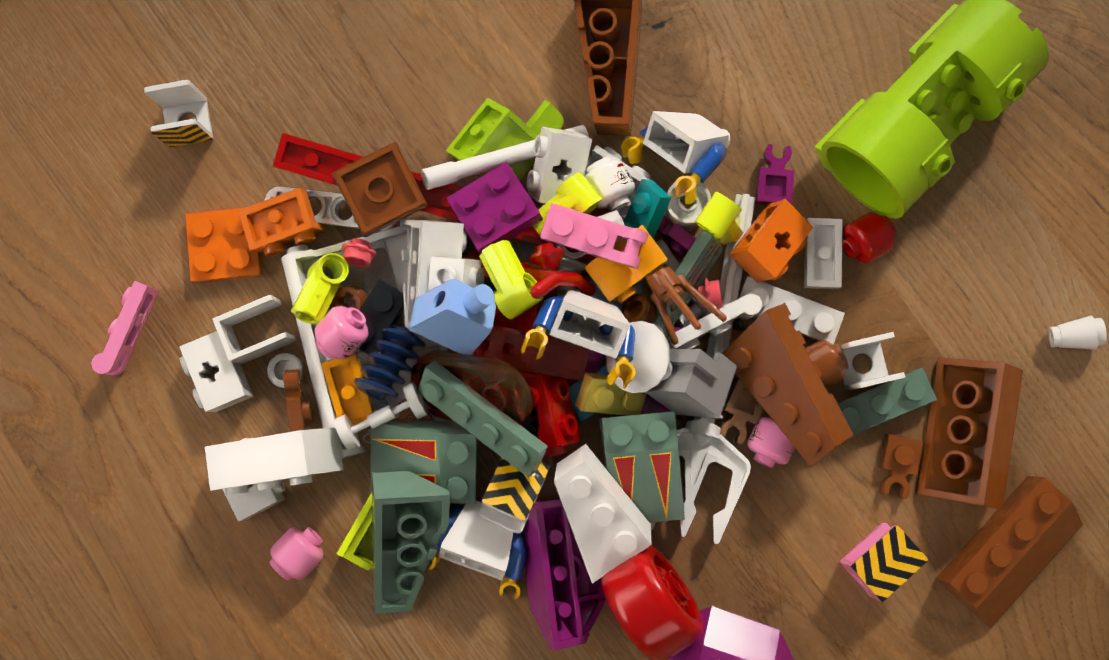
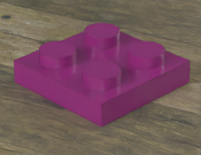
M507 162L446 198L460 222L464 224L466 232L480 255L482 250L489 245L502 240H510L543 220L539 210Z

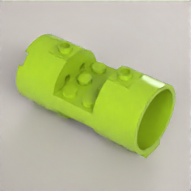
M964 0L960 5L953 4L908 50L912 65L886 92H875L867 100L861 98L814 146L823 168L829 170L853 197L869 209L888 218L897 219L902 217L941 177L948 174L955 163L950 144L961 133H965L970 128L974 119L980 121L996 119L1014 101L1022 97L1027 86L1047 66L1049 62V49L1044 36L1038 27L1031 31L1018 17L1022 11L1006 0Z

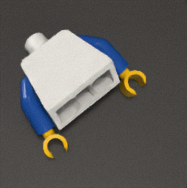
M653 111L649 125L639 132L641 136L639 138H625L622 141L621 149L623 157H628L630 164H636L642 161L644 157L642 147L646 145L683 173H691V176H681L675 181V197L678 198L680 194L686 192L685 204L688 205L697 199L696 185L699 182L704 183L725 159L726 148H728L731 139L727 130L720 129L701 115Z
M569 290L565 297H549L543 302L534 321L533 329L526 333L521 349L522 353L524 354L527 346H535L539 350L536 359H540L548 342L547 334L550 333L551 336L615 358L618 362L607 375V382L609 385H613L616 379L620 377L623 380V389H625L636 374L635 368L629 363L633 360L635 330L619 308L574 290Z
M479 501L466 503L465 506H456L450 510L449 525L445 534H441L436 546L437 552L429 570L437 566L440 558L501 580L499 589L501 597H503V590L506 586H514L516 588L514 600L518 599L520 596V583L518 580L522 578L527 557L523 533H515L480 517L479 511L483 503Z

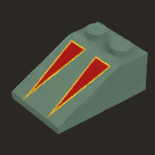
M675 411L602 418L607 471L648 522L685 519Z
M390 420L375 428L370 426L371 489L372 473L410 471L449 490L450 503L476 502L477 438L455 421Z

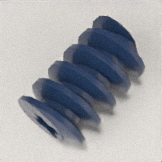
M391 325L392 328L383 329L381 334L386 341L377 340L374 346L379 353H370L367 357L373 366H362L360 371L366 379L356 378L353 382L359 391L386 405H389L385 400L386 396L398 397L399 395L392 387L393 383L404 385L406 382L399 375V372H411L413 370L405 362L406 359H419L413 347L425 348L426 346L425 342L418 336L396 325Z

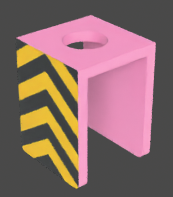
M883 522L839 562L870 597L884 602L917 572L928 559L899 526L894 525L890 527L887 523Z

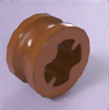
M357 286L339 288L332 300V307H347L348 304H344V297L352 294L351 300L356 301V306L353 308L360 310L367 299L366 293Z

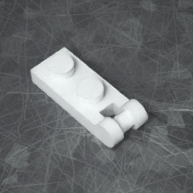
M747 294L719 309L727 316L726 321L722 322L711 313L698 320L701 324L699 330L694 329L690 324L675 332L679 341L676 345L672 344L670 337L667 336L670 349H693L701 344L698 338L710 332L714 338L731 329L730 321L738 317L743 320L751 319L762 309V300L755 294Z

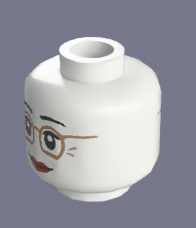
M605 157L594 162L586 169L588 173L585 176L586 180L603 199L596 203L598 205L596 208L605 209L609 207L612 212L630 203L628 197L634 192L635 184L622 161Z

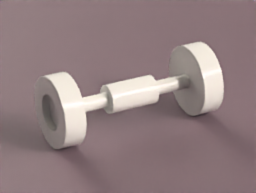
M414 382L403 386L407 401L393 408L391 405H388L367 415V420L353 426L346 414L334 419L336 431L348 451H352L360 447L357 432L369 426L372 428L378 427L395 419V414L409 407L417 419L428 415L424 399L418 393V388Z

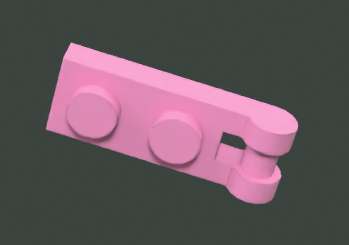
M551 203L540 238L638 269L641 259L638 257L641 244H646L649 234L636 228L620 225ZM617 237L627 239L624 252L614 250Z
M134 281L132 287L125 291L122 297L123 308L118 319L111 323L108 329L107 336L109 340L103 353L95 355L92 359L91 364L95 372L111 376H118L123 373L159 290Z

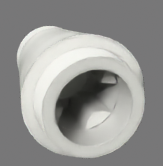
M1090 315L1055 327H1049L1048 337L1052 348L1096 350L1098 346L1106 344L1107 332L1103 319L1094 318Z

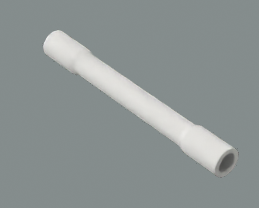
M584 125L565 129L566 131L578 132L589 137ZM535 140L457 162L450 161L422 169L421 177L423 184L427 190L457 182L462 178L494 170L505 162L511 165L536 157L533 152Z

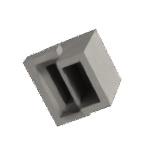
M670 349V363L672 365L670 377L645 393L670 411H675L676 415L720 418L737 365L722 353H715L712 359L701 349Z

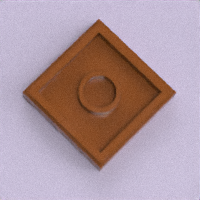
M396 142L332 173L365 238L428 207Z

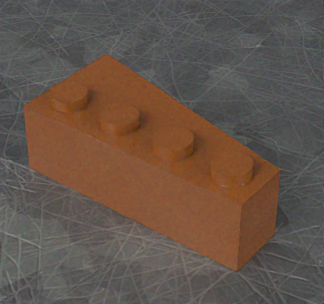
M574 0L596 132L598 135L631 136L643 9L642 0Z
M786 303L765 310L722 354L737 365L735 374L812 467L832 454L854 435L833 394L827 392L820 378L822 373L817 363H812L803 346L806 342L800 330H795L788 317L791 313Z

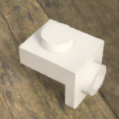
M432 257L430 260L428 291L450 279H457L473 288L483 284L484 271L481 268L482 261L477 259Z

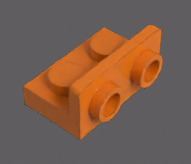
M304 188L294 189L238 211L250 251L261 252L265 256L280 254L285 251L284 246L294 242L296 245L316 240V234L325 231L324 225L315 220L307 191Z

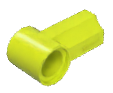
M578 172L563 182L556 190L557 194L538 209L543 220L533 225V227L541 235L551 203L589 214L598 206L596 203L603 199L582 173Z
M718 192L713 194L694 221L700 228L713 235L723 245L730 242L736 243L743 234L740 228L741 220L738 217L742 209L732 200Z
M508 240L491 244L482 250V254L479 257L497 290L494 292L495 303L505 317L512 320L543 300V297L535 299L531 296L530 289L537 281L533 276L524 271Z
M328 253L311 265L308 269L307 279L291 309V312L297 319L317 326L324 318L340 284L348 276L349 266L345 258L336 253ZM323 266L328 267L332 271L333 279L325 276L322 269Z

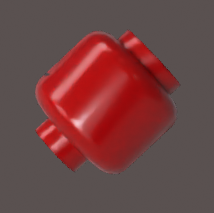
M869 212L845 226L842 248L848 257L855 258L862 263H870L893 249L897 236L895 226L885 215Z

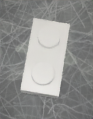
M807 218L806 220L814 228L805 238L807 243L804 251V288L840 289L842 288V219Z

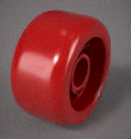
M649 546L601 577L602 590L613 615L633 644L649 659H671L702 636L704 621L694 597L672 564L655 547Z

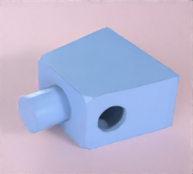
M450 279L415 299L409 330L469 357L493 328L496 310L494 293L485 284H479L473 288L457 279Z

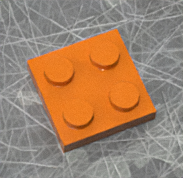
M247 207L185 214L191 282L201 283L263 276L261 252L250 251L238 213L239 210Z

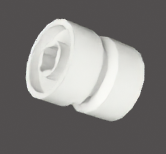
M675 182L667 191L671 200L664 215L674 225L678 224L686 231H691L698 227L694 221L711 199L708 188L701 182L696 185L697 199L692 204H685L686 192L680 194L678 198L675 197Z

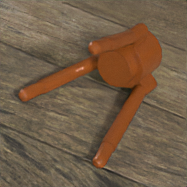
M671 267L658 270L648 280V285L654 292L650 298L659 311L672 344L676 345L679 341L664 302L667 305L675 303L694 329L699 330L701 328V324L682 299L685 294L684 290L722 322L727 320V316L695 289L683 274L677 276Z

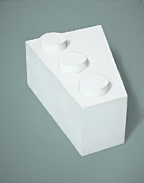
M400 220V229L407 230L408 249L401 250L402 261L409 262L408 282L403 283L405 327L409 328L415 299L428 292L431 258L462 259V252L465 251L467 245V235L463 231L464 224L432 220Z
M336 428L299 430L205 447L210 491L225 489L226 496L249 492L248 485L257 484L258 491L280 487V480L289 479L291 486L313 482L312 475L343 470L340 441Z
M586 444L557 463L554 483L591 582L594 583L610 570L652 545L651 524Z

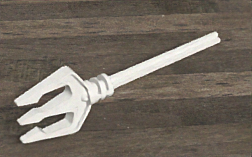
M736 194L734 203L742 209L738 215L741 220L740 228L743 232L740 239L752 223L756 197H751L749 194ZM740 239L736 243L730 242L726 244L719 282L723 307L738 300L743 268L729 254ZM734 320L729 322L731 327H733ZM732 328L714 338L710 333L706 354L712 359L715 353H722L729 346ZM720 415V418L694 416L693 421L686 422L685 428L677 430L679 456H682L685 460L686 500L683 503L685 519L680 520L681 536H686L696 514L694 500L709 464L715 462L732 471L725 509L713 515V541L715 544H718L750 474L751 465L744 455L720 435L721 428L715 425V420L722 419V415ZM649 522L651 530H653L656 522Z

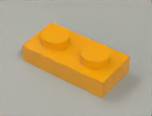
M354 353L352 357L347 359L337 358L323 361L321 365L336 417L338 418L346 414L353 426L367 420V415L374 413L371 398L359 391L353 384L356 378H364L360 371L362 367L358 353Z

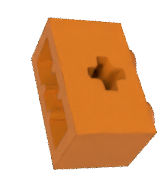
M786 199L765 206L729 255L757 283L777 280L787 271V263L791 257L804 248L807 243L805 238L814 227Z

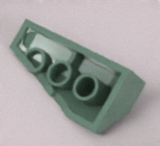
M410 471L372 473L375 614L411 611L423 584L425 570L429 561L435 557L437 552L436 546L441 534H445L449 525V490Z

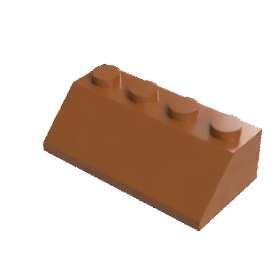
M938 357L933 387L937 400L931 402L917 494L1003 510L1023 375L1022 369L1003 362Z
M1027 476L1005 500L1003 510H996L935 579L991 629L1081 528L1083 523L1072 501L1045 477Z

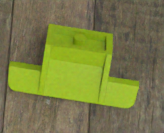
M487 98L445 151L457 161L535 140L540 135L542 127L561 129L564 119L550 102L544 100L525 124L510 109ZM535 158L509 165L519 181L533 165ZM490 171L483 172V173H480V174H477V175H478L479 177H482V176H484L485 174L489 173Z

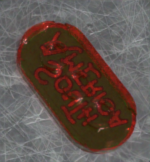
M434 350L420 357L412 367L411 383L414 382L417 388H419L425 367L436 361L519 425L525 422L531 415L533 398L528 383L515 367L503 360ZM423 397L427 405L431 407L428 409L430 413L440 419L454 421Z

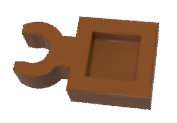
M285 370L283 382L286 392L285 401L290 432L306 430L307 422H312L313 416L311 402L304 401L300 370Z
M885 434L879 468L889 470L888 476L881 481V494L889 495L890 486L893 483H897L900 487L898 497L908 498L910 485L906 480L907 474L918 475L924 441Z

